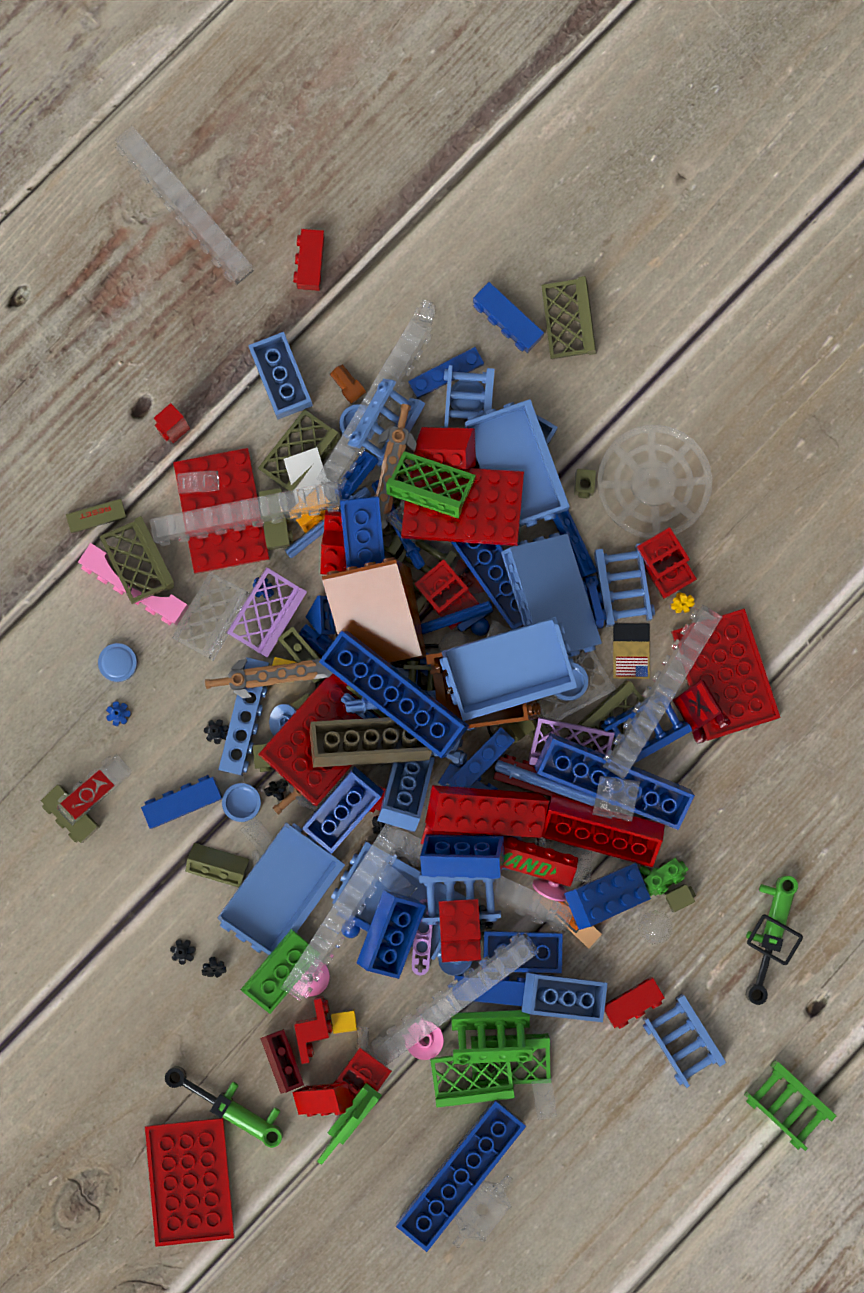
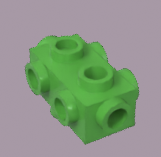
M676 858L659 869L656 867L651 871L643 865L639 869L640 873L646 876L644 881L647 884L646 888L650 897L667 892L668 887L674 883H680L689 870L683 861L678 862Z

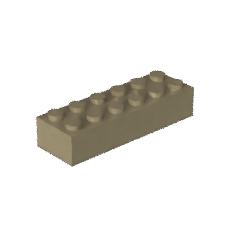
M389 717L311 722L310 725L313 767L430 760L432 753L428 747Z

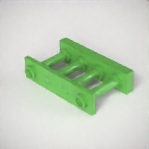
M522 1010L451 1013L452 1031H458L459 1049L453 1050V1064L532 1061L533 1049L532 1046L526 1047L524 1028H530V1014L524 1013ZM485 1029H497L498 1048H486ZM505 1029H517L518 1047H506ZM466 1030H477L478 1049H467Z
M774 1060L770 1065L774 1069L772 1071L773 1074L753 1097L748 1092L744 1094L748 1098L746 1102L753 1109L758 1107L791 1138L790 1143L797 1150L802 1148L806 1151L808 1148L802 1142L822 1120L825 1121L827 1118L832 1122L837 1116L783 1065ZM784 1078L788 1082L787 1088L766 1110L759 1101L779 1079ZM798 1091L803 1096L801 1098L802 1101L781 1124L773 1115L793 1093ZM813 1105L817 1109L815 1117L795 1137L788 1128L808 1106L811 1107Z

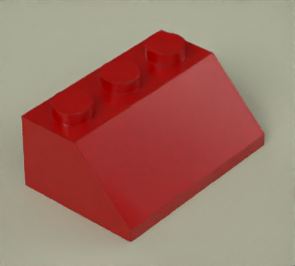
M421 427L414 455L456 469H469L476 466L475 428Z

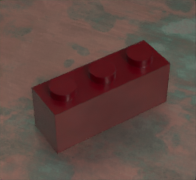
M284 1029L260 1038L280 1094L304 1086Z

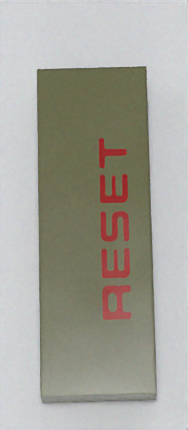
M122 499L66 514L71 533L127 518Z

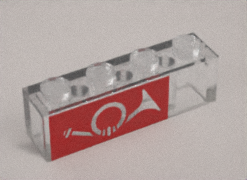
M117 754L112 758L108 756L101 763L102 767L98 770L94 768L87 775L88 779L84 782L79 781L72 788L74 791L69 795L65 793L58 799L59 803L56 809L72 826L131 775L132 770Z

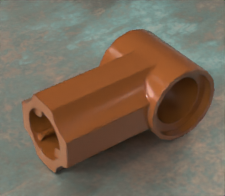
M343 364L336 367L330 373V376L341 388L342 394L350 404L366 393L361 383L352 377Z

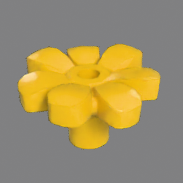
M681 592L677 593L673 603L670 604L671 609L675 610L676 613H681L682 610L684 613L689 612V607H693L695 604L694 597L692 595L687 596Z

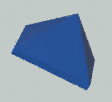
M319 595L308 611L306 619L318 634L335 635V624L327 596Z

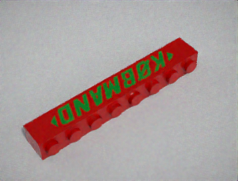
M426 824L422 835L421 844L424 843L426 834L475 836L502 835L433 831ZM504 836V868L571 887L577 870L578 857Z

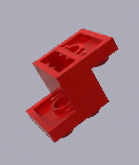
M325 510L320 574L327 575L330 571H346L341 512Z
M670 527L636 547L646 563L644 566L646 572L663 599L697 580L687 564L690 560Z
M444 559L414 584L440 617L479 604L469 592V588ZM461 622L452 624V625H450V626H448V627H449L451 630H453V629L456 628V627L458 626V624H460Z
M478 899L439 901L442 963L481 960Z
M323 996L314 999L317 1017L296 1021L294 1024L302 1064L309 1063L314 1055L313 1045L308 1042L329 1038L333 1032L332 1020L327 1018V1013L330 1011L328 1000H324Z
M360 1047L334 1083H347L351 1099L353 1100L365 1084L378 1091L392 1070Z

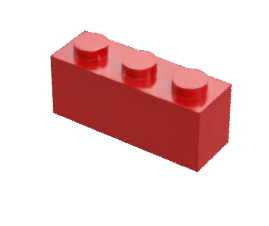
M301 229V235H297V246H300L299 253L295 255V264L298 265V271H294L293 282L297 284V289L320 291L325 239L324 230Z
M172 403L154 417L156 422L154 426L166 442L170 440L172 443H175L190 429L183 415Z
M649 977L605 1003L604 1012L612 1026L621 1029L629 1024V1019L633 1017L638 1019L646 1014V1009L650 1007L654 1009L660 1006L665 997L655 980Z
M347 1083L306 1085L292 1092L298 1115L307 1114V1117L317 1114L326 1116L331 1113L341 1115L346 1112L347 1108L353 1106Z

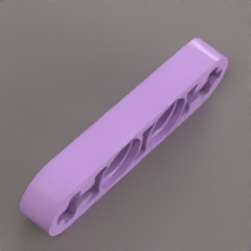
M427 899L420 900L421 903L427 902L428 905ZM429 925V930L426 933H421L417 930L414 938L412 970L419 976L426 974L429 970L432 925ZM420 941H424L428 945L427 950L422 953L416 949V945ZM415 954L420 956L427 955V959L423 958V965H426V969H422V972H418V968H415V964L419 963V958H415Z

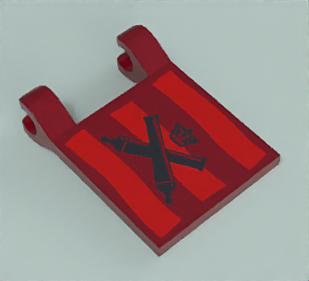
M704 680L699 681L673 699L685 722L692 728V734L697 744L707 740L705 733L700 728L714 718L717 719V723L721 728L731 724L730 719L723 713Z

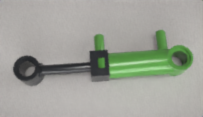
M779 877L776 881V888L763 884L759 887L760 892L774 896L768 916L784 925L787 923L794 894L798 889V883L794 877ZM785 880L791 883V888L788 891H785L782 887ZM767 920L764 933H756L752 940L759 942L758 946L765 948V951L771 954L773 951L780 952L785 929ZM748 931V932H747V934H746V938H747V939L750 937V935H751V933H752L751 931ZM763 955L756 984L750 985L745 993L747 1000L755 1005L765 1003L768 998L767 990L763 984L771 958ZM759 989L761 996L759 999L754 1000L752 993L754 990Z
M174 1066L166 1072L165 1082L169 1087L177 1088L184 1086L213 1104L210 1112L233 1123L262 1141L267 1147L274 1148L281 1143L283 1132L280 1127L273 1125L280 1113L278 1108H273L267 1120H264L233 1101L232 1096L238 1088V1084L235 1082L230 1084L226 1093L221 1092L217 1098L187 1080L186 1072L182 1067ZM172 1072L180 1074L179 1082H174L171 1079ZM275 1132L278 1135V1139L270 1141L267 1134Z

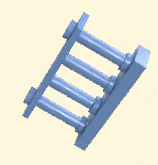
M449 365L448 369H445L444 381L448 382L444 427H448L449 418L467 419L474 415L480 417L486 415L485 412L492 409L495 369L487 368V372H483V374L452 372L453 366ZM452 379L482 381L483 384H486L485 391H481V393L451 391ZM450 398L479 400L480 403H484V410H480V412L449 410Z
M384 378L379 383L374 397L355 431L351 434L347 444L350 447L359 449L363 446L372 452L379 460L376 464L378 467H382L388 441L385 442L382 449H379L366 440V437L371 429L379 435L385 431V429L375 423L379 413L394 422L397 427L399 417L384 406L388 397L390 396L399 404L411 406L405 429L409 433L425 405L424 402L418 399H405L393 390L396 381Z
M641 543L636 544V551L607 555V553H603V549L594 551L599 590L602 595V609H605L607 620H604L605 627L613 626L615 624L614 621L620 618L646 615V620L651 621L653 619L652 616L655 615L654 605L650 604L644 561L636 548ZM637 559L639 570L612 574L606 572V565L609 562ZM640 577L641 589L620 592L609 591L608 584L611 581ZM643 596V608L622 611L612 610L611 602H614V600Z
M420 872L419 880L420 883H424L427 886L428 914L423 915L422 922H427L428 925L439 924L440 917L439 914H436L434 885H436V882H444V885H446L447 901L455 900L454 884H456V881H463L466 884L467 900L474 899L473 883H475V880H483L486 887L487 911H479V919H486L488 922L497 921V918H501V910L495 911L493 882L498 878L422 876Z
M681 994L676 997L678 1003L671 1010L652 1022L647 1017L643 1018L645 1022L643 1027L648 1035L652 1033L677 1073L674 1077L679 1085L683 1084L688 1088L690 1085L686 1079L711 1063H716L721 1067L726 1061L686 997ZM679 1013H685L688 1018L686 1023L661 1039L655 1028ZM689 1030H696L699 1035L696 1038L697 1040L671 1056L666 1045ZM706 1046L709 1051L707 1057L681 1072L676 1062L699 1047L703 1048Z

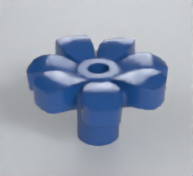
M259 577L255 578L253 588L259 580ZM267 578L264 579L266 587L273 586L271 583H268ZM273 588L267 589L268 598L274 595ZM264 590L256 592V597L259 598L263 595L265 598Z
M113 702V707L109 706L106 709L110 713L106 716L107 720H113L114 726H119L120 722L123 725L128 722L126 717L131 716V712L126 710L128 705L122 703L120 706L119 702Z

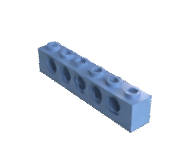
M246 657L247 662L244 669L270 666V663ZM267 686L244 688L249 694L253 693L256 695L255 702L251 704L246 702V698L237 695L218 770L243 776L244 772L247 773L249 761L246 760L248 753L251 754L253 751L252 745L254 743L251 740L252 736L257 734L259 724L256 723L257 716L262 714L263 705L260 704L262 697H266ZM244 712L251 713L252 717L249 722L242 721L241 716ZM243 730L247 733V737L244 741H239L237 733ZM236 749L242 751V757L239 760H234L232 757V753Z

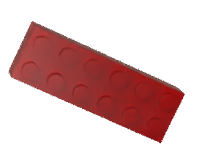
M432 785L425 823L433 831L542 838L549 801L541 793Z
M552 794L542 837L653 867L663 842L665 825Z

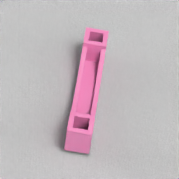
M90 543L78 561L82 565L80 569L88 574L95 573L98 575L97 579L105 585L108 582L114 585L113 590L123 595L125 589L118 575L109 564L108 554ZM134 588L131 589L133 598L142 593ZM172 594L169 597L150 596L135 603L137 605L142 603L146 606V611L152 615L158 613L162 616L161 620L168 625L173 623L176 626L189 608L186 603Z

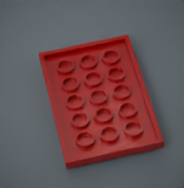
M244 448L173 462L194 574L270 560L249 449Z
M430 466L421 468L424 474L433 471ZM475 468L459 469L476 475V479L462 507L459 519L405 501L401 538L518 546L524 472ZM418 469L408 472L411 479L421 475ZM448 472L439 474L442 480L451 477ZM436 475L426 478L429 485L438 482ZM460 478L457 481L462 486L467 484L469 479ZM424 480L414 483L418 488L426 486ZM454 481L444 484L447 491L456 488ZM442 486L432 489L433 493L436 494L444 492ZM460 492L450 495L452 499L460 501L462 497Z
M745 608L671 631L689 688L704 680L721 710L731 721L729 726L721 728L717 723V719L714 718L702 726L707 738L706 741L781 718Z
M335 674L325 678L258 753L262 759L314 806H317L352 765L313 767L310 742L311 722L363 719L356 713L353 714L346 711L345 704L341 701L342 696L345 693H349L356 700H359V698L346 688L348 685ZM370 710V711H371L372 713H374L377 717L381 718V717H380L378 714H376L373 710Z
M224 1118L145 1126L155 1247L235 1238Z

